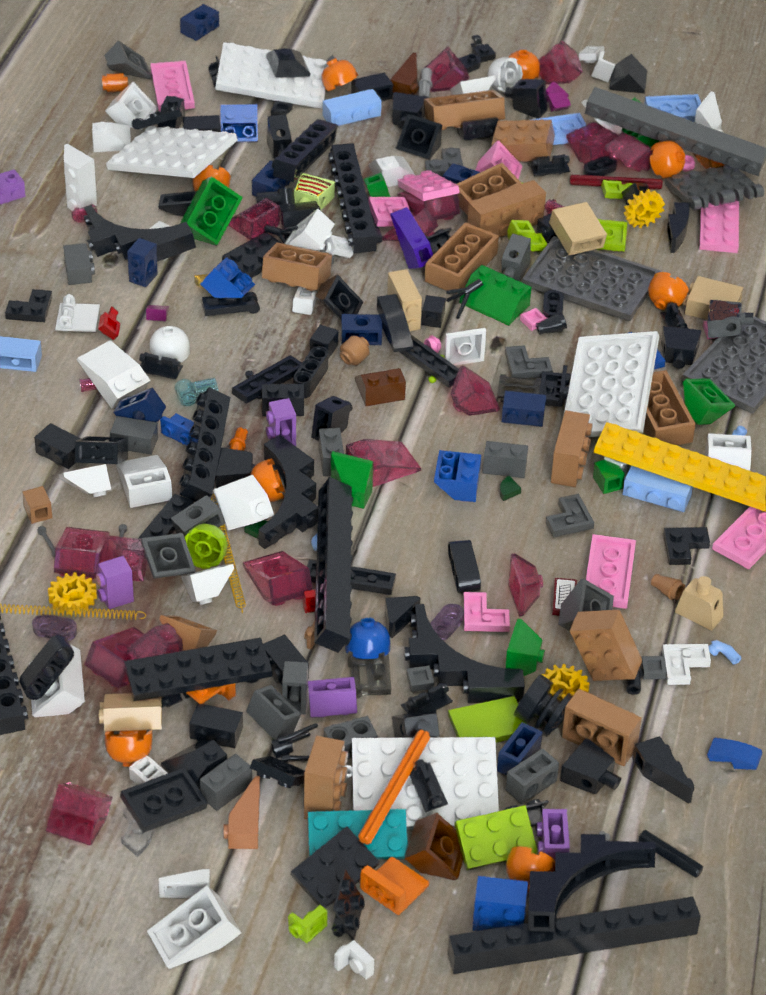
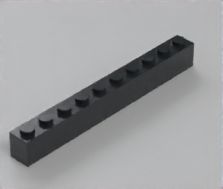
M329 477L318 492L314 643L339 653L344 646L349 644L352 637L350 633L352 622L350 617L352 606L350 594L352 591L351 562L353 556L351 555V547L353 541L351 540L353 526L351 525V519L353 516V497L351 486Z
M692 896L556 918L554 932L528 931L529 923L449 936L448 957L453 974L697 935L701 916L695 899Z

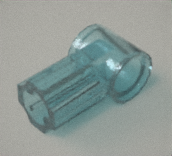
M215 378L196 382L182 379L175 384L174 389L180 403L183 406H191L195 404L198 395L204 393L208 387L218 391V386Z

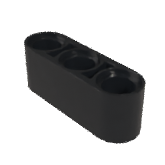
M317 346L312 348L294 375V384H304V398L312 395L328 370V350L325 347Z
M471 540L448 542V556L457 592L480 591V574Z
M55 635L50 638L20 676V685L28 699L37 700L44 696L72 661L74 651L64 635Z

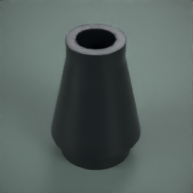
M555 313L547 319L536 323V328L539 335L563 332V329H567V323L563 313Z

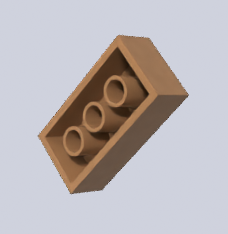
M495 90L424 99L425 119L442 124V130L450 126L462 128L463 121L497 117L499 120L505 119L504 97Z
M531 180L470 201L467 223L499 235V238L507 235L511 220H528L531 226L537 225L538 219L544 216L546 192L535 180Z
M465 222L426 262L425 282L444 290L465 288L471 274L481 265L486 266L497 255L499 235Z
M667 370L653 372L643 429L646 436L657 438L673 445L692 443L695 422Z

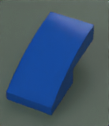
M714 738L707 755L709 761L732 762L734 769L757 770L763 752L761 749L743 742Z

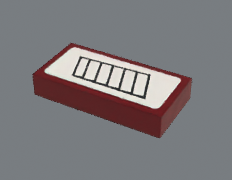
M555 578L552 615H560L561 604L577 585L576 579Z

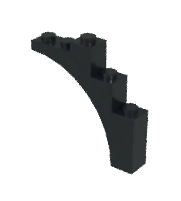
M92 205L84 207L86 215L83 218L86 226H89V231L87 232L90 238L87 240L90 251L94 250L97 257L117 251L118 254H122L124 260H127V251L139 238L156 243L157 262L196 248L193 233L187 222L157 229L128 228L104 219L95 211Z
M280 434L264 444V460L273 459L275 464L272 466L275 470H278L286 490L285 498L279 510L270 521L259 529V545L264 549L277 543L278 540L292 533L296 528L303 533L318 523V506L313 503L316 499V482L311 479L314 476V459Z
M415 604V613L410 615L411 627H415V630H412L409 646L404 647V659L409 661V668L430 666V670L433 669V676L438 677V683H446L448 686H462L463 694H467L468 703H484L515 696L517 702L522 700L525 690L523 669H509L486 665L455 651L434 631L427 618L424 604Z
M581 834L580 853L556 852L555 872L530 871L528 931L554 932L556 918L563 904L574 892L599 877L635 868H655L656 842L606 841V834Z

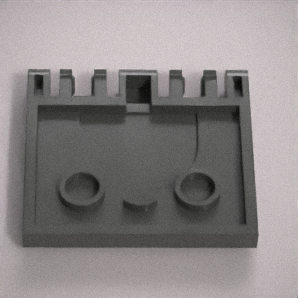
M728 165L720 168H707L705 171L700 172L691 171L689 174L684 175L675 174L672 177L665 178V185L683 202H689L692 210L707 208L709 206L708 202L713 206H718L719 203L723 205L733 203L736 200L742 201L743 195L748 199L764 196L762 185L755 184L739 169Z

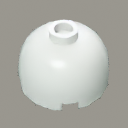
M501 57L490 65L488 77L495 76V80L491 85L492 88L498 92L505 93L507 87L512 88L522 79V67L516 62L518 61L517 59Z
M161 327L154 332L150 339V353L159 355V360L163 356L176 358L177 361L183 362L190 354L189 339L185 332L178 327Z

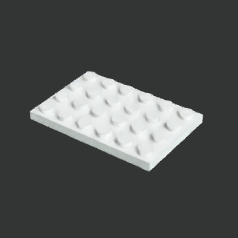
M223 42L215 90L323 108L325 87L322 83V72L326 61L303 56L311 73L309 77L276 78L266 57V54L271 50Z
M149 126L141 135L136 136L130 144L124 146L123 150L113 155L106 165L108 170L194 178L238 139L235 133H227L225 131L213 132L212 130L199 131L198 129L186 130L184 128L174 129L170 127Z
M657 331L579 337L565 410L590 414L589 423H592L593 427L591 436L588 437L600 436L606 422L643 434L659 342Z
M495 737L430 738L418 760L423 759L424 762H430L448 805L425 812L409 776L390 808L406 809L407 830H413L417 820L436 812L454 828V822L457 820L498 812ZM352 738L353 811L374 809L414 738Z

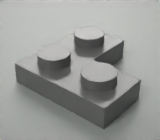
M460 148L441 149L442 160H425V170H431L443 177L444 173L453 163L463 166Z
M525 345L505 347V356L512 380L541 378L542 371L553 372L549 357L529 358Z
M579 493L560 497L558 505L563 513L546 517V525L553 537L594 529V521Z

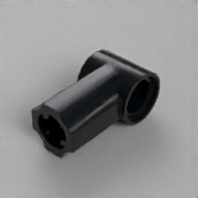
M282 188L274 192L257 193L258 209L278 208V205L295 203L294 189Z

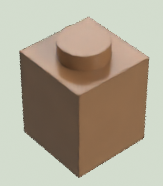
M43 486L22 491L24 508L32 524L52 518L51 501Z

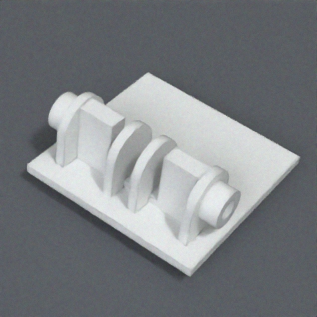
M67 294L63 298V303H60L55 330L96 332L100 304H76L73 295Z

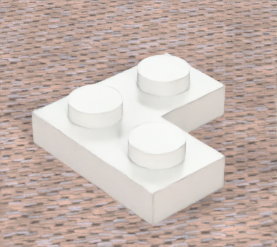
M663 644L662 655L665 656L667 669V685L690 684L691 675L689 667H710L711 659L708 644Z

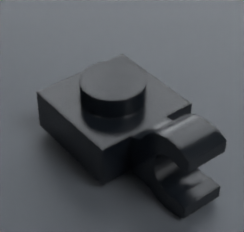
M479 35L472 36L474 43H471L472 54L479 56L481 63L496 59V53L489 44H483Z

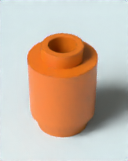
M124 73L106 74V76H102L103 90H107V92H122L128 86V78L124 77Z

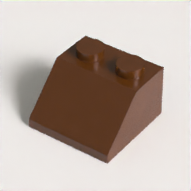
M401 368L362 374L355 377V382L365 407L405 400L406 380Z
M437 812L417 820L404 859L420 873L457 880L464 859L456 829Z

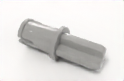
M423 68L421 70V80L418 82L420 87L419 96L430 97V88L433 84L431 81L432 70L430 68Z

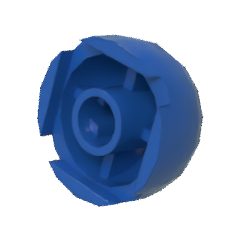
M363 618L350 627L352 637L349 644L345 646L347 654L350 651L353 652V657L375 659L379 658V653L385 652V655L390 652L389 632L381 623L373 618Z

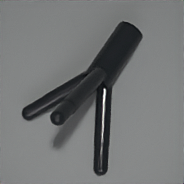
M268 224L264 227L265 232L279 236L284 244L286 239L283 235H290L293 230L298 229V226L280 229Z
M477 279L466 288L446 291L447 294H455L447 298V302L465 294L456 316L457 319H460L470 294L484 285L480 279Z

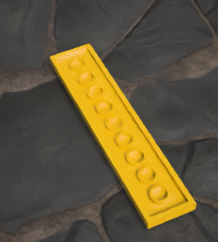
M606 422L595 445L594 453L766 512V476L609 422Z

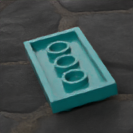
M390 809L372 842L369 845L363 843L377 860H388L390 857L404 859L408 848L406 809ZM372 810L308 812L309 856L346 826L358 838Z

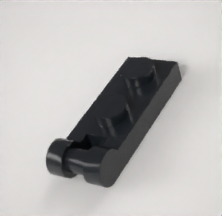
M175 106L166 109L167 113L160 114L159 111L149 114L150 118L145 120L143 118H136L131 124L136 130L185 116L183 109H178Z
M247 292L242 298L202 297L205 316L247 311L255 314L260 310L257 295L254 292Z

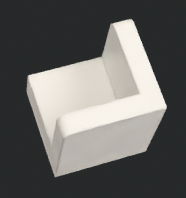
M601 51L592 76L608 82L615 64L604 60L605 52Z

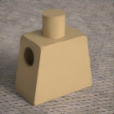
M709 577L694 578L684 589L675 613L712 631L723 618L722 591L711 585Z

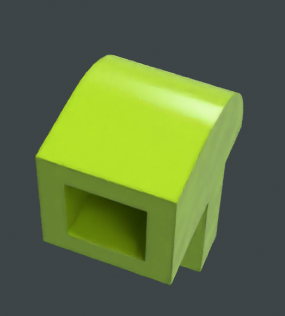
M511 220L507 231L508 240H510L513 233L531 238V251L537 252L545 249L547 243L541 233H535L528 220Z

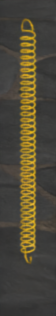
M224 524V526H221V527H222V528H223V527L225 528V529H224V530H225V533H226L225 536H227L226 539H228V535H227V532H226V527H225V524ZM230 547V549H227V550H228V551H231V552H227V553H228V554L231 553V555H227V556H229V557L232 556L231 559H233L232 550H231V547ZM227 556L224 557V561H225V564H226V565H227V563H232L231 561L226 562V561L228 560V559H225ZM234 566L235 569L233 570L236 572H234L235 574L231 573V575L238 577L236 567ZM229 576V581L233 591L236 606L241 605V607L238 608L242 609L243 607L241 603L245 604L246 606L244 597L243 599L239 597L236 598V596L240 595H235V593L242 592L240 582L239 584L235 582L232 583V581L236 580H231V578L235 577ZM233 584L240 586L237 588L241 590L234 592ZM237 599H240V600H242V601H244V602H241L240 604H237L236 601H237Z
M0 603L2 614H3V611H4V606H5V608H6V614L8 613V608H9V606H10V614H12L13 606H14V612H15V614H16V611H17V607H18V609H19V614L21 613V608H22V607H23V614H25L26 606H25V609H24V606H23V605H21V608H19V605H17V606H16V611H15V605H14V604L12 605V609H11V605H10V604L8 605V607H6V604H4L3 610H2V604ZM30 605L32 609V615L34 614V609L36 605L34 606V608H32V605ZM39 605V606H38V610H39V607H40V614L42 615L43 608H44V610H45V616H46V614H47V609H45V606H43V607H42V611H41V606ZM56 606L57 612H58V616H59V614H60V609L58 610V607ZM52 607L51 610L49 608V616L51 615ZM53 607V615L55 616L56 608H55V611H54V607ZM64 607V610L62 609V616H64L66 607ZM69 607V608H68V612H69V609H70L71 617H72V614H73V610L75 611V617H76V616H77V611H78L79 607L77 608V610H75V607H73L72 612H71V608ZM82 608V609H83V615H84V617H85L86 610H87V612H88V618H89L90 611L92 610V608H90L89 611H88V608H86V609H85V613H84V608ZM99 608L100 614H101V618H102V615H103V611L105 612V619H106V617H107V612H108V611H109V619L111 618V613H110V610H109V609H107V611H105V609H103V610H102V613H101V609ZM79 609V617H81L82 609L81 611ZM95 609L94 611L92 610V618L94 617ZM116 609V610H115V614H116V611H117L118 619H119L120 612H122V610H120L119 613H118V610ZM126 610L122 612V619L124 618V613ZM126 611V619H128L129 611L128 613Z

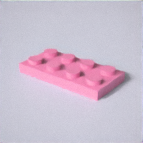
M186 61L150 63L158 111L161 110L166 96L184 98L185 110L195 108Z
M431 170L422 171L421 175L416 176L414 174L404 175L403 179H398V187L423 201L459 193L458 185L433 173Z
M736 200L733 203L723 205L719 203L718 206H713L708 202L709 206L707 208L700 209L699 250L738 253L739 201Z
M749 507L713 543L712 549L750 569L766 553V512Z
M593 534L586 580L613 595V607L627 609L636 540Z

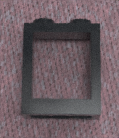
M100 436L81 438L75 441V463L119 464L128 459L129 438Z

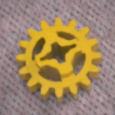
M647 189L645 193L641 190L638 196L634 194V199L628 200L629 205L624 206L626 211L623 213L628 223L632 224L633 227L638 225L639 228H642L644 224L649 227L650 222L656 223L655 218H661L659 213L664 212L663 206H665V203L660 194H657L655 190L651 192Z
M74 572L72 576L65 573L64 578L57 576V582L51 581V587L48 588L49 604H52L54 609L56 606L59 609L62 607L63 610L66 607L68 611L70 607L72 612L73 607H75V610L78 607L80 610L82 608L84 610L88 608L89 610L88 605L94 606V600L97 599L96 583H92V578L86 579L85 574L79 577Z
M562 664V668L553 665V670L547 668L545 674H541L553 682V687L550 691L552 695L560 688L564 689L560 698L561 701L568 693L574 696L577 689L589 692L590 683L587 682V675L582 676L581 669L574 671L573 665L570 668H566L565 664Z

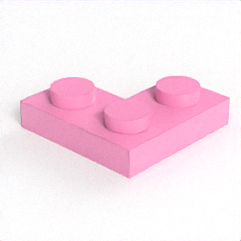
M405 197L368 198L370 211L376 226H394L390 213L405 207L410 209Z
M464 592V631L509 632V609H487L486 593Z

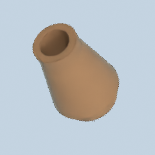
M655 574L651 580V585L656 587L670 600H679L685 589V584L680 579Z

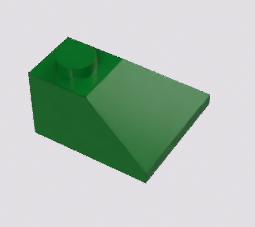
M710 378L685 379L683 381L685 406L695 424H712L735 407V404Z
M332 451L331 478L351 486L352 506L364 509L373 490V461Z
M517 618L507 649L505 668L523 669V676L536 672L538 663H543L545 650L542 649L543 640L522 619Z

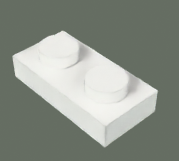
M585 47L579 53V60H584V63H595L601 51H604V47Z

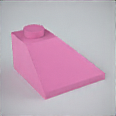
M498 140L478 161L476 171L483 172L497 164L503 163L519 179L522 164Z

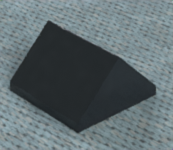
M630 54L615 64L611 74L609 90L645 94L647 69Z
M408 114L396 149L430 160L441 147L442 124Z
M316 201L278 205L282 229L297 226L316 209L321 211L320 206ZM290 235L283 236L287 240Z

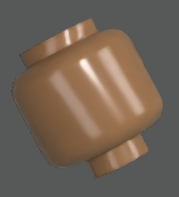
M351 336L340 346V358L347 365L357 366L369 356V343L364 337Z

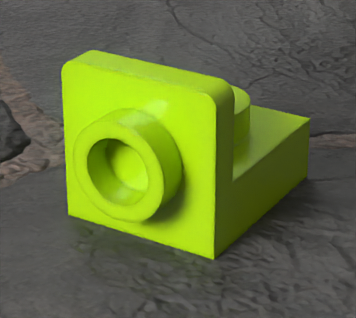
M321 905L313 911H309L303 920L293 912L288 915V929L295 938L303 940L306 944L328 926L327 910Z

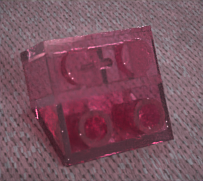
M563 40L539 59L540 76L542 80H545V85H550L553 81L557 84L571 83L583 73L576 51Z
M588 123V125L566 135V139L578 160L584 164L603 156L614 157L619 154V135L598 123Z
M622 132L604 147L609 152L608 156L622 161V164L630 169L633 168L640 172L641 169L649 171L651 168L650 155H653L652 147L632 135Z
M265 198L233 216L228 226L251 240L265 232L264 227L266 224L274 227L280 225V206Z
M69 782L58 784L46 831L89 846L92 845L107 819L113 796Z

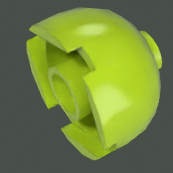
M199 524L192 528L185 536L193 564L198 568L209 569L213 566L216 567L227 553L228 543L226 536L215 525Z

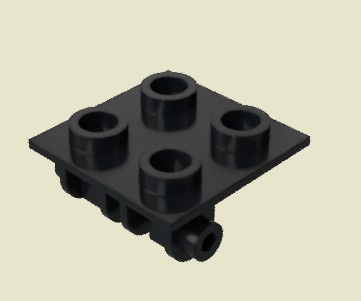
M343 869L333 907L336 919H334L332 931L337 937L348 934L353 941L360 927L359 919L361 911L365 907V900L355 886L354 880L351 879L346 869Z

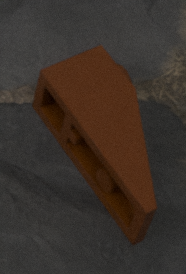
M413 52L390 79L393 83V93L414 95L418 92L416 53Z

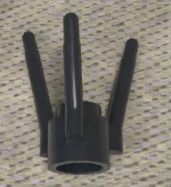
M314 723L289 735L272 740L271 746L274 757L281 758L284 762L308 761L309 756L290 755L289 753L294 752L292 743L309 737V731L317 728L318 724Z

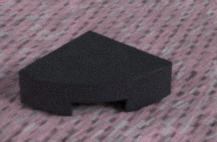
M275 101L271 109V116L290 113L293 109V104Z

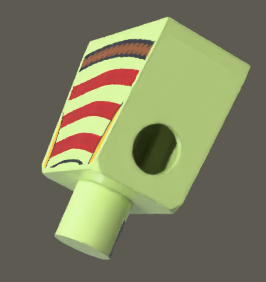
M303 173L294 190L295 203L316 201L322 210L335 197V182Z

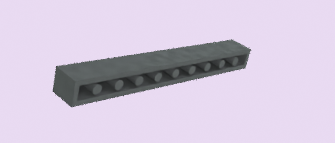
M594 87L586 103V115L661 142L673 141L678 143L683 150L749 174L759 176L766 161L765 147L598 87Z

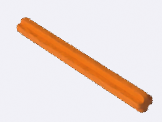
M421 729L416 733L360 831L358 838L361 843L369 845L372 842L414 768L415 762L418 761L430 739L429 732Z

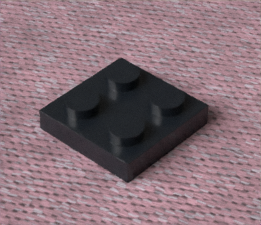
M273 756L252 760L250 769L257 771V775L262 778H274L278 780L279 785L286 788L304 784L305 770Z

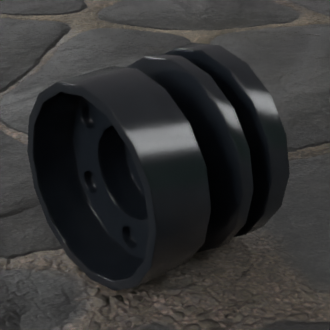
M540 674L518 704L514 716L526 724L535 716L538 719L534 728L539 730L544 723L547 724L543 730V735L548 737L563 722L565 706L573 695L568 693L561 701L560 698L564 689L560 688L552 695L550 691L553 687V682Z

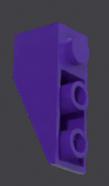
M408 207L390 213L408 269L425 266L426 262L433 256L429 241Z

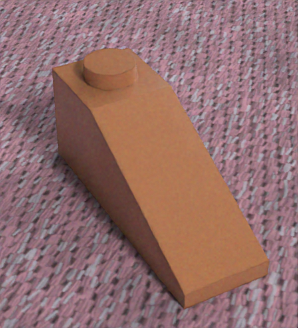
M260 776L253 778L229 813V824H224V839H228L229 849H258Z

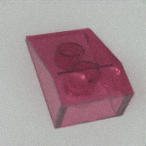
M407 191L397 193L398 197H405L410 208L409 210L418 220L426 222V224H435L439 219H453L454 215L461 214L458 194L423 201Z
M362 439L346 445V455L373 461V487L421 471V467L402 442Z
M66 527L55 548L54 573H60L61 576L65 577V573L72 576L76 572L77 576L85 574L86 579L96 578V574L99 573L98 564L104 561L110 532Z
M284 551L242 562L244 569L263 599L271 605L279 606L291 599H303L304 591L312 590L309 568Z
M132 627L93 641L84 665L91 669L94 674L109 681L110 685L121 688L129 685L124 661L167 654L168 649L137 628Z

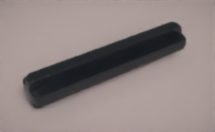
M643 830L640 833L639 842H656V853L695 878L702 873V864L651 832Z

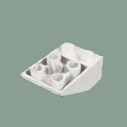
M158 455L126 460L116 464L130 508L169 501L172 498L171 479L167 467Z

